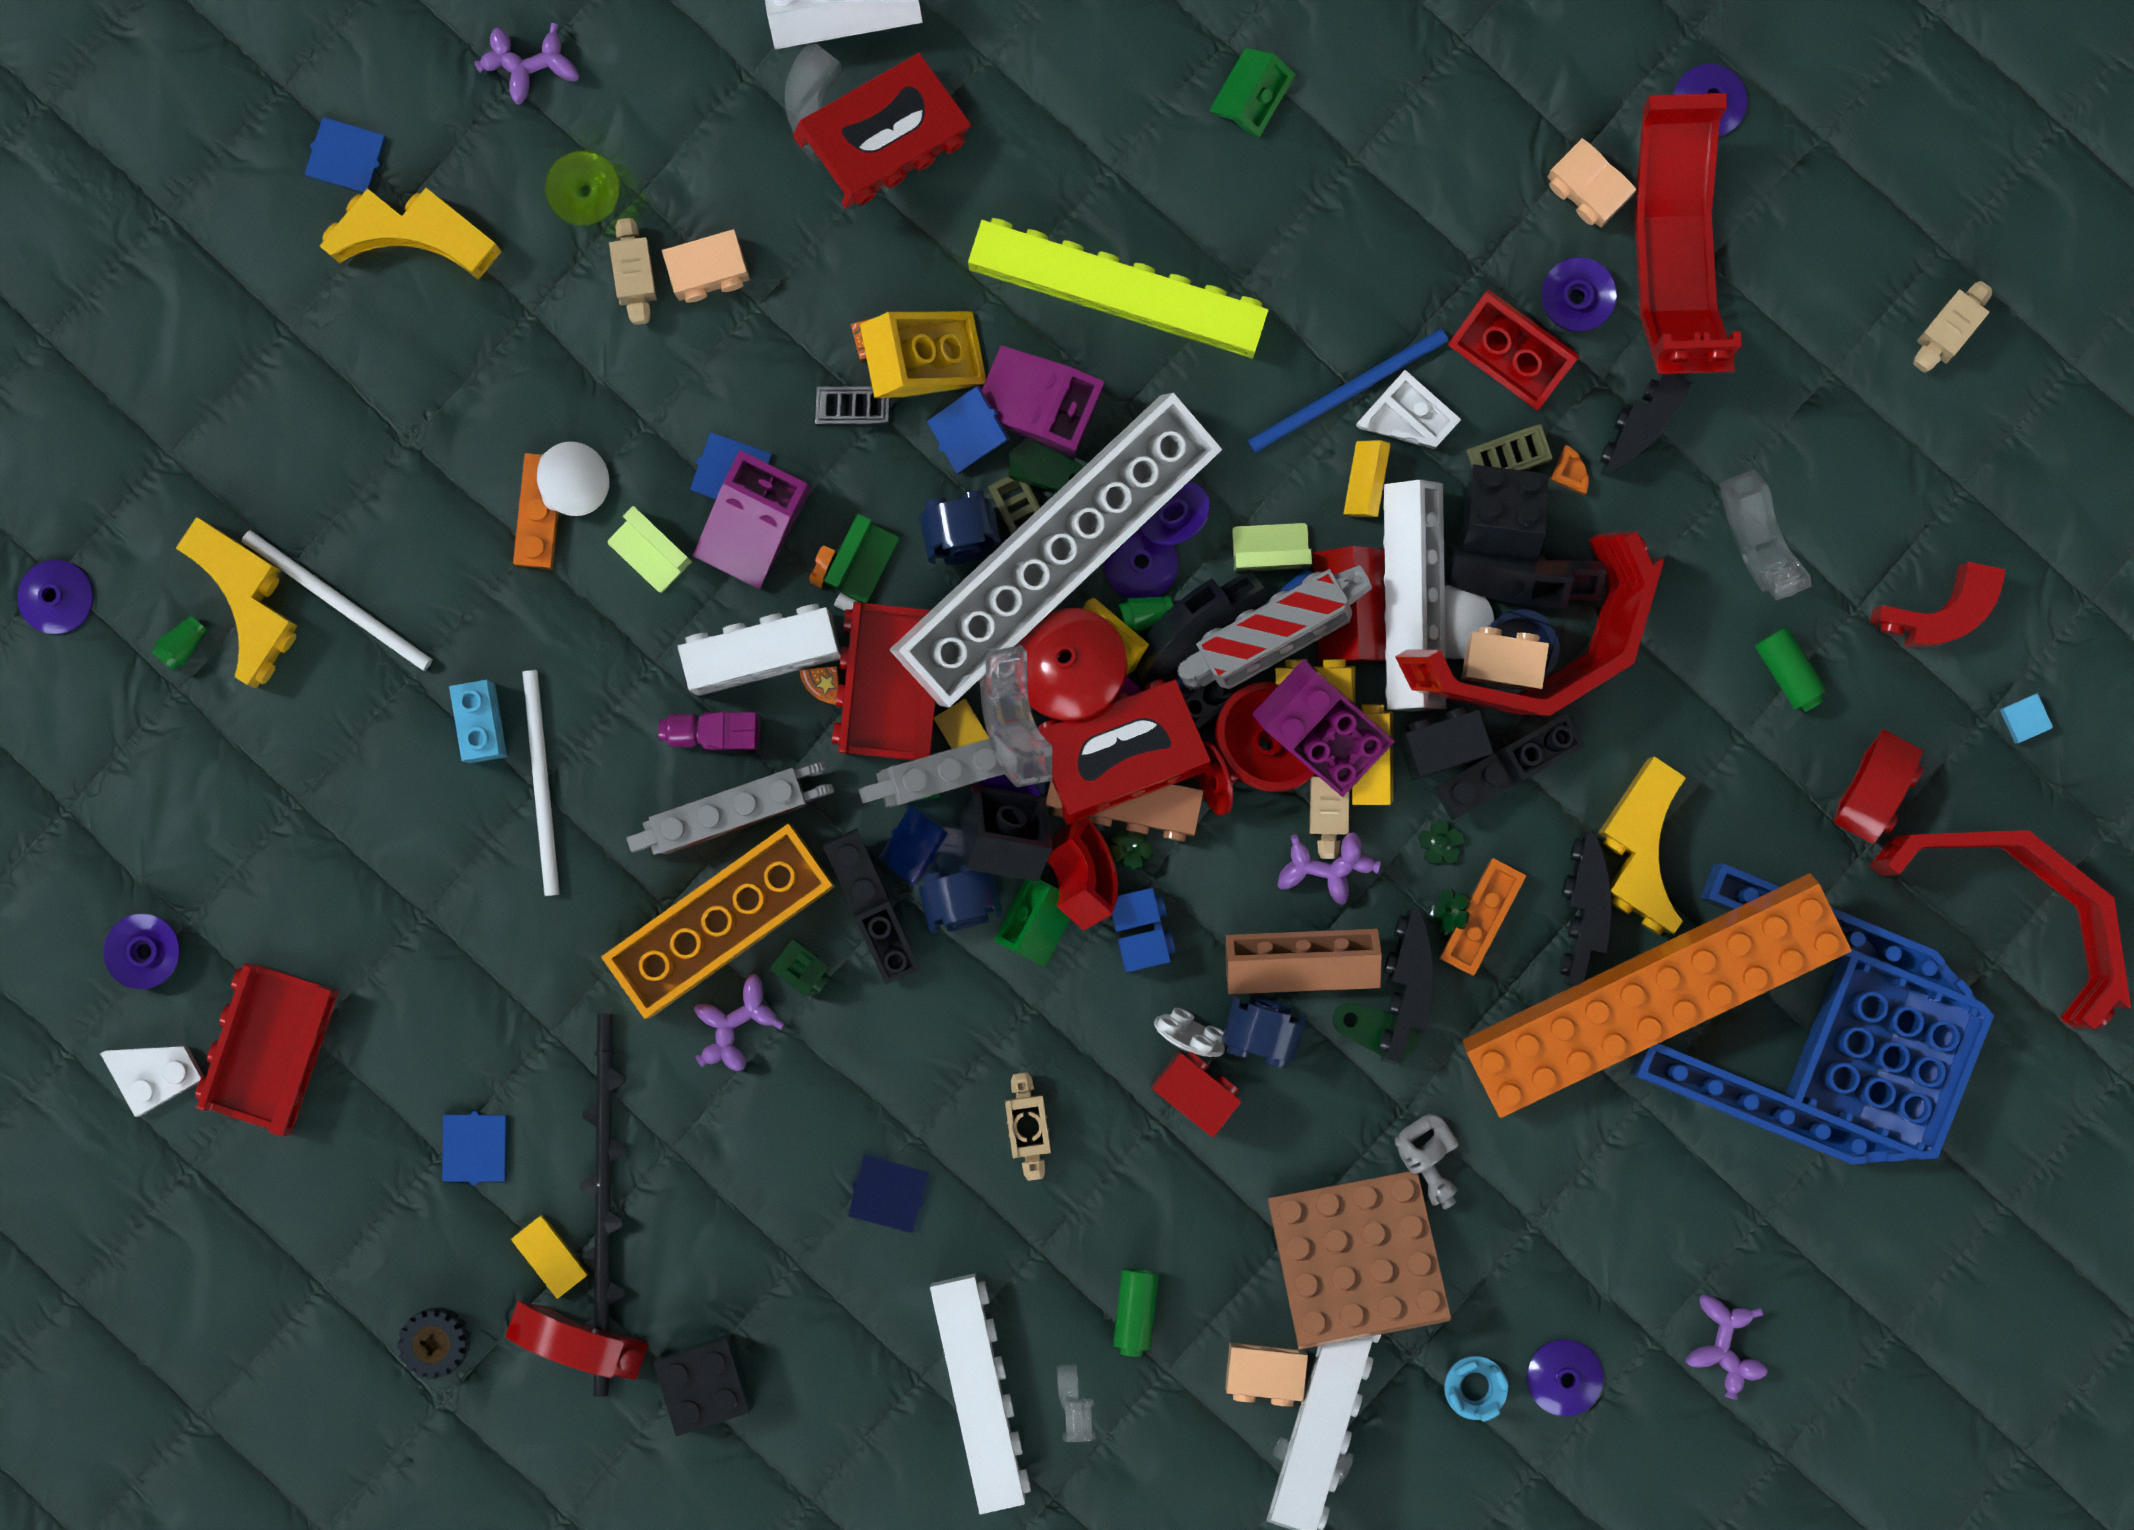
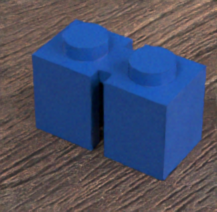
M1153 888L1117 896L1116 906L1112 914L1116 932L1153 923L1154 931L1118 939L1125 972L1170 962L1169 954L1176 953L1171 931L1163 932L1160 917L1167 916L1162 894L1154 895Z

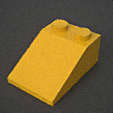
M973 311L887 312L860 324L874 398L909 397L983 386L985 384L986 374Z

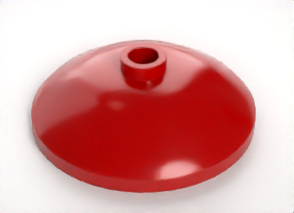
M1079 608L1059 609L1050 612L1019 641L1013 660L1014 678L1023 698L1040 714L1060 721L1082 720L1101 712L1116 698L1124 684L1127 673V653L1119 633L1102 616ZM1069 652L1072 654L1071 660L1068 663L1063 664L1059 662V658L1063 653Z
M1260 682L1238 690L1227 700L1221 709L1215 732L1217 748L1224 758L1228 769L1249 786L1270 792L1291 790L1306 783L1315 773L1267 733L1252 715L1279 686L1275 682ZM1259 741L1267 742L1270 750L1263 749Z

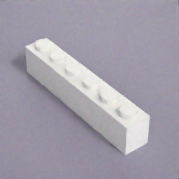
M1413 480L1384 484L1383 510L1385 535L1383 545L1385 548L1384 584L1386 610L1384 619L1386 623L1385 659L1387 686L1385 693L1387 710L1414 712L1447 709L1446 698L1411 690L1395 656L1407 649L1441 650L1446 660L1443 483Z
M976 1273L931 1283V1295L979 1514L1024 1505L1025 1493L1031 1492L1027 1470H1019L1016 1456L1023 1454L1018 1431L1011 1433L1008 1421L1009 1417H1014V1410L1010 1394L1003 1395L1000 1380L1006 1379L1002 1357H994L991 1342L998 1341L994 1320L993 1318L986 1320L983 1305L989 1304L985 1281L978 1282Z
M1381 1334L1318 1346L1305 1388L1304 1399L1300 1405L1267 1516V1522L1290 1530L1324 1529L1330 1510L1329 1507L1324 1506L1328 1491L1334 1493L1341 1473V1470L1335 1468L1339 1454L1345 1455L1349 1447L1352 1433L1346 1431L1350 1416L1356 1417L1359 1412L1363 1396L1357 1392L1361 1379L1367 1380L1372 1368L1373 1358L1368 1356L1372 1342L1378 1343Z

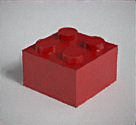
M1178 1051L1153 1082L1151 1088L1213 1138L1242 1102L1235 1096L1239 1089L1221 1074L1216 1079L1207 1074L1205 1071L1209 1065L1196 1054L1188 1052L1185 1056Z

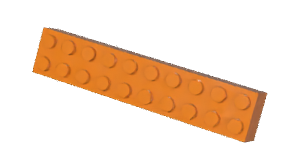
M1809 873L1606 970L1577 986L1575 985L1463 1039V1044L1499 1118H1502L1835 960L1852 950L1820 884Z

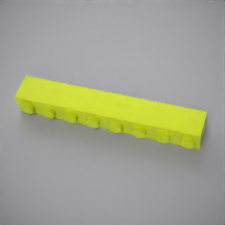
M992 218L991 222L981 220L968 260L970 271L1251 359L1254 358L1269 310L1262 307L1263 303L1261 301L1242 296L1240 300L1226 296L1227 292L1211 285H1206L1205 289L1190 285L1191 280L1180 275L1170 274L1169 278L1154 274L1155 269L1145 264L1134 263L1133 267L1119 263V257L1110 253L1098 252V255L1084 252V247L1075 242L1064 240L1062 244L1049 241L1046 234L1036 230L1028 229L1026 233L1012 229L1013 225L1001 219Z

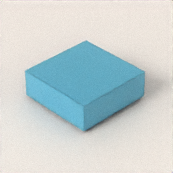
M2038 693L1999 709L2015 744L2053 728Z

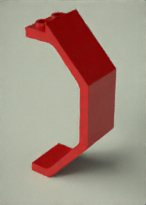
M1726 93L1649 95L1642 111L1634 213L1639 310L1641 323L1658 374L1735 372L1734 356L1742 347L1741 331L1732 332L1729 338L1727 337L1718 311L1712 206L1719 125L1721 117L1727 109Z
M1637 531L1600 533L1588 540L1597 560L1604 561L1607 568V592L1588 650L1583 655L1544 678L1543 687L1538 692L1524 690L1520 694H1514L1461 683L1453 676L1441 650L1407 649L1395 656L1413 691L1511 714L1550 716L1635 663L1665 558H1649L1648 545L1639 536Z
M2031 831L1916 834L1891 837L1868 866L1879 876L1899 875L1921 849L1999 848L2004 850L2069 901L2078 913L2088 968V980L2059 1018L2071 1028L2096 1030L2097 1027L2102 1028L2111 1020L2115 1014L2113 1008L2131 1009L2115 898Z

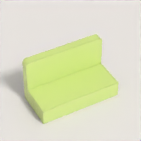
M632 506L623 515L627 521L608 540V544L658 592L662 593L692 561L641 512Z
M1305 523L1237 526L1232 530L1234 572L1310 568L1312 564L1311 549L1308 547V529Z

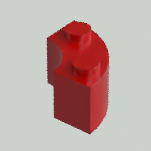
M1882 729L1863 754L1854 778L1840 798L1833 823L1872 844L1877 841L1882 832L1889 834L1898 820L1899 815L1895 812L1909 786L1914 787L1922 775L1924 768L1919 765L1923 750Z
M1088 817L1065 825L1055 832L1051 840L1052 851L1047 862L1053 868L1058 880L1060 895L1057 907L1084 931L1113 914L1118 896L1117 872L1107 843Z

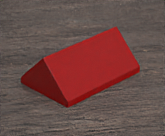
M1487 289L1448 343V346L1537 411L1579 358L1578 354L1489 289Z
M1350 546L1313 552V573H1323L1330 569L1332 574L1335 575L1360 565L1372 586L1370 591L1350 605L1353 613L1349 623L1317 640L1318 665H1323V659H1346V664L1386 662V623L1384 619L1386 610L1384 584L1385 549Z

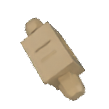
M633 218L619 219L616 223L617 241L609 242L617 299L619 298L620 305H627L629 319L633 325L646 324L650 319L649 301L657 300L649 244L646 237H639L637 224Z
M1979 281L1966 293L1960 289L1956 292L1917 340L1922 345L1913 362L1918 369L1926 373L1932 370L1940 360L1947 364L1956 355L1990 313L1984 306L1992 296V288L1983 281Z
M1311 777L1309 834H1321V840H1317L1318 854L1321 859H1336L1340 850V841H1337V834L1349 833V791L1344 797H1341L1320 777Z
M1028 1072L1013 1074L1011 1090L1012 1093H1016V1098L1005 1100L1006 1124H1008L1009 1128L1008 1136L1011 1142L1013 1158L1025 1157L1022 1167L1024 1176L1028 1181L1043 1179L1045 1161L1040 1159V1154L1051 1153L1049 1129L1046 1119L1048 1116L1045 1112L1043 1094L1031 1096V1090H1034L1032 1077ZM1038 1106L1039 1114L1029 1110V1116L1034 1117L1039 1124V1130L1032 1136V1140L1038 1139L1042 1133L1043 1142L1018 1146L1017 1138L1027 1142V1136L1022 1135L1017 1128L1018 1120L1024 1116V1112H1020L1014 1120L1013 1110Z

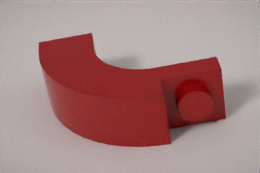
M1966 562L1958 566L1952 595L1946 605L1938 612L1924 614L1882 605L1873 609L1870 624L1881 626L1880 631L1890 635L1903 636L1904 631H1907L1904 646L1913 648L1933 647L1963 637L1977 628L1993 610L2001 593L2006 569Z
M517 1301L505 1335L506 1338L520 1347L546 1359L611 1379L612 1376L636 1380L649 1345L642 1339L598 1330L568 1319L550 1307L523 1301Z

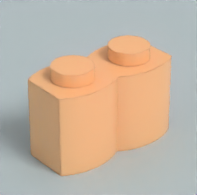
M1583 138L1550 170L1548 175L1551 181L1549 186L1552 191L1561 199L1565 200L1568 197L1578 206L1576 209L1578 215L1587 224L1593 225L1595 223L1601 228L1636 191L1632 183L1615 167L1610 165L1600 152Z

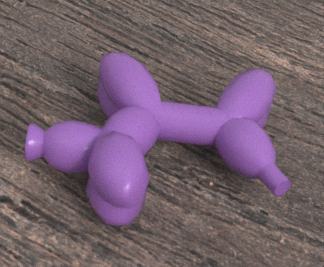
M551 23L550 33L546 35L542 43V53L525 60L511 52V40L504 29L494 28L490 35V45L493 51L485 53L480 61H474L479 73L483 69L493 71L501 66L512 73L509 82L510 95L512 100L518 105L522 104L527 98L530 88L529 74L549 67L558 77L566 81L575 82L579 79V74L574 64L568 58L559 54L561 42L560 37L557 35L558 24Z
M1351 832L1344 837L1341 846L1342 856L1338 857L1332 864L1311 859L1307 847L1300 843L1298 835L1294 834L1290 837L1293 844L1290 854L1292 861L1280 872L1277 886L1281 890L1290 889L1299 884L1306 874L1327 878L1331 897L1336 903L1344 905L1347 902L1349 893L1346 875L1352 869L1361 873L1374 871L1378 874L1381 861L1375 862L1371 856L1361 854L1362 842L1357 833Z
M752 973L747 977L743 988V1001L745 1005L728 1015H725L716 1006L707 1003L695 1005L694 1010L697 1016L705 1024L717 1028L715 1035L716 1043L707 1046L703 1050L702 1055L695 1056L701 1067H704L706 1063L710 1065L715 1064L722 1059L729 1069L734 1071L743 1070L746 1065L745 1055L737 1047L732 1046L735 1039L734 1028L750 1019L761 1025H773L780 1030L784 1026L783 1022L776 1019V1015L771 1008L761 1004L763 1001V985L758 975Z
M1704 1294L1699 1299L1701 1308L1708 1317L1719 1324L1715 1345L1703 1346L1693 1350L1686 1357V1363L1692 1367L1701 1368L1719 1362L1720 1366L1728 1371L1725 1379V1388L1728 1392L1725 1394V1397L1738 1400L1737 1393L1744 1387L1745 1379L1751 1381L1760 1380L1766 1376L1768 1370L1765 1364L1759 1360L1746 1359L1741 1361L1735 1352L1729 1350L1734 1328L1745 1327L1753 1318L1762 1316L1763 1313L1761 1308L1755 1310L1737 1308L1729 1311L1721 1301L1713 1296Z

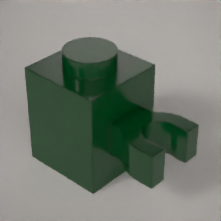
M797 939L791 940L770 967L772 972L805 997H809L812 992L819 995L832 978L827 974L832 966Z

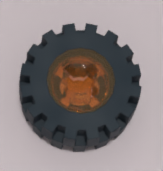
M433 1307L415 1314L405 1323V1326L398 1335L400 1336V1341L397 1342V1349H400L401 1354L399 1358L401 1362L405 1361L407 1364L405 1368L409 1372L414 1371L416 1373L415 1376L420 1378H442L455 1371L465 1361L471 1346L469 1343L471 1336L470 1331H467L465 1328L466 1322L463 1319L460 1320L457 1317V1313L454 1311L449 1312L447 1308Z

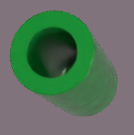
M1787 626L1754 645L1794 710L1802 707L1804 712L1824 701L1821 694L1827 691Z
M1135 1268L1121 1269L1113 1346L1120 1348L1121 1355L1143 1357V1351L1151 1350L1159 1272Z

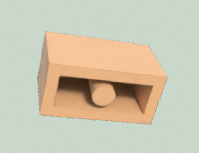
M734 229L662 250L673 291L679 301L683 299L687 303L700 301L707 297V292L721 289L722 292L734 291L743 287V282L750 280L739 239Z
M1479 627L1478 632L1472 631L1468 635L1461 680L1538 692L1542 689L1549 643L1539 642V635L1517 633L1516 638L1501 636V629L1492 627Z
M1230 1342L1225 1383L1226 1393L1233 1394V1400L1240 1402H1256V1397L1271 1398V1404L1287 1407L1294 1406V1401L1303 1402L1308 1355L1305 1350Z

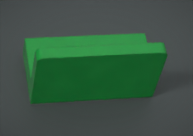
M1246 48L1231 71L1210 111L1215 116L1232 119L1250 136L1260 138L1296 74L1276 54Z
M857 514L824 582L827 586L862 603H868L899 542L898 536L874 525L870 519Z
M1025 879L993 941L1045 967L1070 921V918L1057 907L1060 895L1059 889L1040 879L1039 882Z

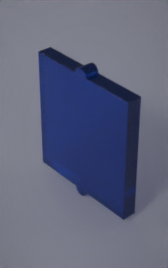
M910 805L897 828L892 830V836L880 854L879 859L907 882L916 886L929 864L934 862V856L948 832Z
M864 1155L858 1180L852 1184L855 1192L848 1216L912 1233L919 1207L924 1205L922 1195L928 1171Z

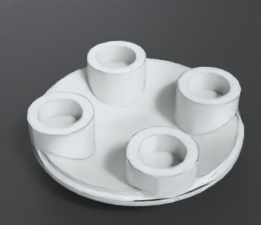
M563 442L542 454L537 469V484L543 503L548 509L556 510L569 516H582L596 510L605 500L609 490V473L603 459L595 450L582 443Z
M1447 585L1445 586L1446 658L1464 659L1468 635L1472 631L1478 632L1479 627H1488L1491 622H1494V614L1485 597Z
M1174 1008L1171 1014L1156 1017L1154 1021L1155 1028L1174 1046L1199 1056L1219 1057L1223 1055L1225 1051L1224 1041H1222L1224 1031L1214 1026L1205 1027L1193 1021L1194 1016L1181 1008Z

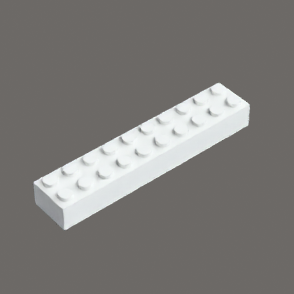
M1174 393L1160 395L889 650L939 706L951 707L1222 450L1221 447Z

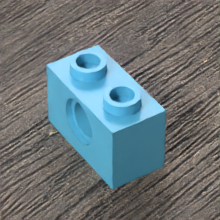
M481 680L449 686L461 760L471 764L507 757L495 683L489 680Z

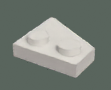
M1404 370L1357 422L1356 426L1361 430L1435 449L1461 419L1411 374Z
M188 1046L107 1050L100 1053L135 1117L147 1113L198 1084L204 1076Z

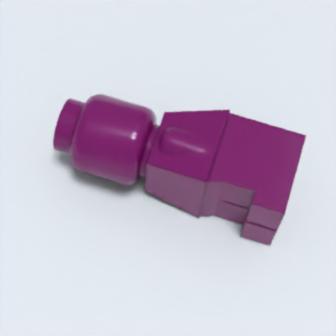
M705 712L698 720L695 714L673 713L667 719L659 720L658 738L659 741H667L670 747L692 748L699 743L705 750L760 751L761 715L747 712Z

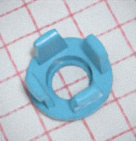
M1469 1356L1457 1361L1448 1371L1444 1383L1445 1396L1451 1408L1464 1418L1481 1420L1482 1422L1489 1421L1500 1414V1409L1505 1403L1509 1388L1507 1378L1501 1368L1492 1360L1482 1356ZM1471 1373L1482 1374L1489 1384L1486 1396L1477 1401L1466 1398L1461 1390V1383L1464 1377Z

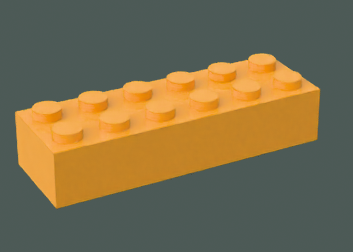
M788 823L602 955L601 958L643 1018L650 1019L836 886L793 825Z

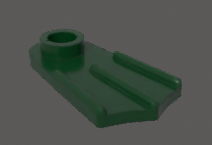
M1027 437L1018 446L1009 451L1008 477L1010 479L1058 492L1084 467Z
M1344 1003L1335 1010L1333 1025L1342 1036L1382 1056L1383 1051L1378 1050L1379 1039L1383 1029L1390 1028L1393 1015L1356 1003ZM1347 1013H1352L1356 1018V1022L1352 1027H1347L1343 1022V1018ZM1410 1030L1402 1062L1398 1065H1402L1408 1056L1418 1048L1417 1032Z

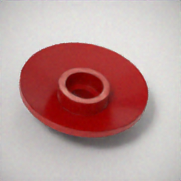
M1204 741L1203 744L1211 763L1207 772L1196 776L1200 790H1204L1203 797L1211 810L1217 815H1225L1232 808L1233 784L1236 783L1237 777L1228 769L1224 758L1215 746L1210 742Z

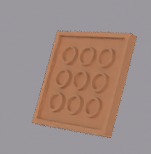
M1404 1172L1268 1198L1299 1350L1451 1320L1418 1174Z

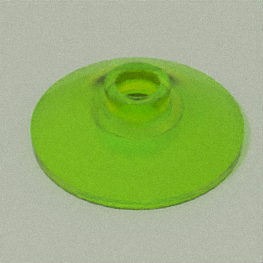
M574 151L562 156L552 165L545 180V195L549 206L559 218L570 224L591 225L603 220L612 212L619 199L620 182L614 167L607 159L594 152ZM582 186L591 187V193L587 197H580L578 195V191Z

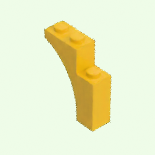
M427 188L421 194L415 193L405 205L406 212L402 216L369 189H366L363 194H357L351 199L347 205L345 216L339 223L335 222L327 228L322 237L324 241L320 244V247L339 264L354 255L375 248L388 246L419 248L448 258L478 280L502 252L496 243Z
M196 517L176 549L199 564L219 585L227 598L235 618L239 641L238 664L234 677L248 686L257 688L260 683L263 685L271 678L275 671L273 663L281 652L285 653L292 646L296 639L294 631L298 625L261 602L264 596L269 597L278 586L279 578L277 576L281 570L208 522Z
M1303 659L1285 660V666L1275 668L1276 684L1279 685ZM1323 659V666H1313L1355 704V666H1346V659ZM1384 704L1361 705V710L1393 739V711H1384ZM1393 744L1352 787V805H1391L1393 803Z
M1654 756L1646 760L1598 834L1605 838L1603 844L1616 854L1621 856L1624 852L1629 854L1610 883L1611 897H1613L1611 904L1628 915L1631 911H1634L1644 918L1641 923L1644 927L1661 936L1663 932L1675 934L1683 922L1674 910L1663 886L1659 867V840L1666 812L1686 777Z

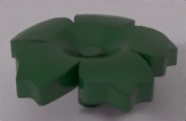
M1437 820L1435 824L1430 826L1431 832L1423 830L1418 837L1420 847L1422 849L1429 848L1423 856L1429 864H1439L1442 858L1449 865L1458 861L1460 850L1454 846L1465 842L1464 834L1458 832L1456 828L1448 831L1447 820Z
M1125 831L1114 833L1109 839V843L1112 845L1110 852L1115 865L1124 861V867L1130 868L1133 872L1142 869V860L1148 861L1149 857L1154 855L1153 845L1146 843V836L1141 833L1130 831L1129 835H1127Z
M1451 888L1443 889L1442 895L1438 898L1442 905H1432L1430 915L1434 917L1435 922L1440 923L1439 932H1442L1443 935H1449L1455 931L1456 927L1464 930L1468 925L1470 913L1466 910L1470 906V901L1467 895L1455 893Z

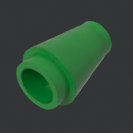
M1169 596L1125 598L1124 603L1116 605L1117 617L1135 633H1140L1153 627L1173 607V603Z
M190 615L186 620L154 641L157 645L151 652L174 672L179 665L184 667L208 630Z

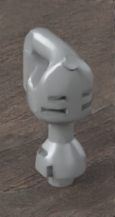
M1428 1114L1404 1128L1399 1136L1395 1138V1146H1397L1399 1155L1411 1174L1422 1173L1428 1183V1197L1432 1206L1440 1204L1443 1209H1447L1456 1203L1453 1195L1458 1190L1450 1180L1440 1176L1434 1164L1443 1159L1447 1153L1457 1148L1458 1142L1446 1122L1440 1116ZM1433 1129L1434 1136L1421 1147L1416 1148L1412 1144V1141Z

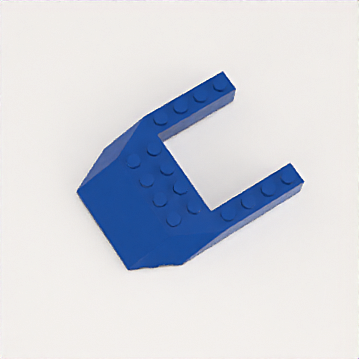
M1724 863L1713 864L1700 900L1727 911H1732L1780 886ZM1831 908L1852 951L1841 956L1838 960L1785 1095L1659 1043L1639 1052L1630 1071V1075L1852 1165L1912 1159H1935L1939 1157L1994 1015L1983 1002H1980L1973 995L1968 985L1958 978L1945 963V959L1936 950Z

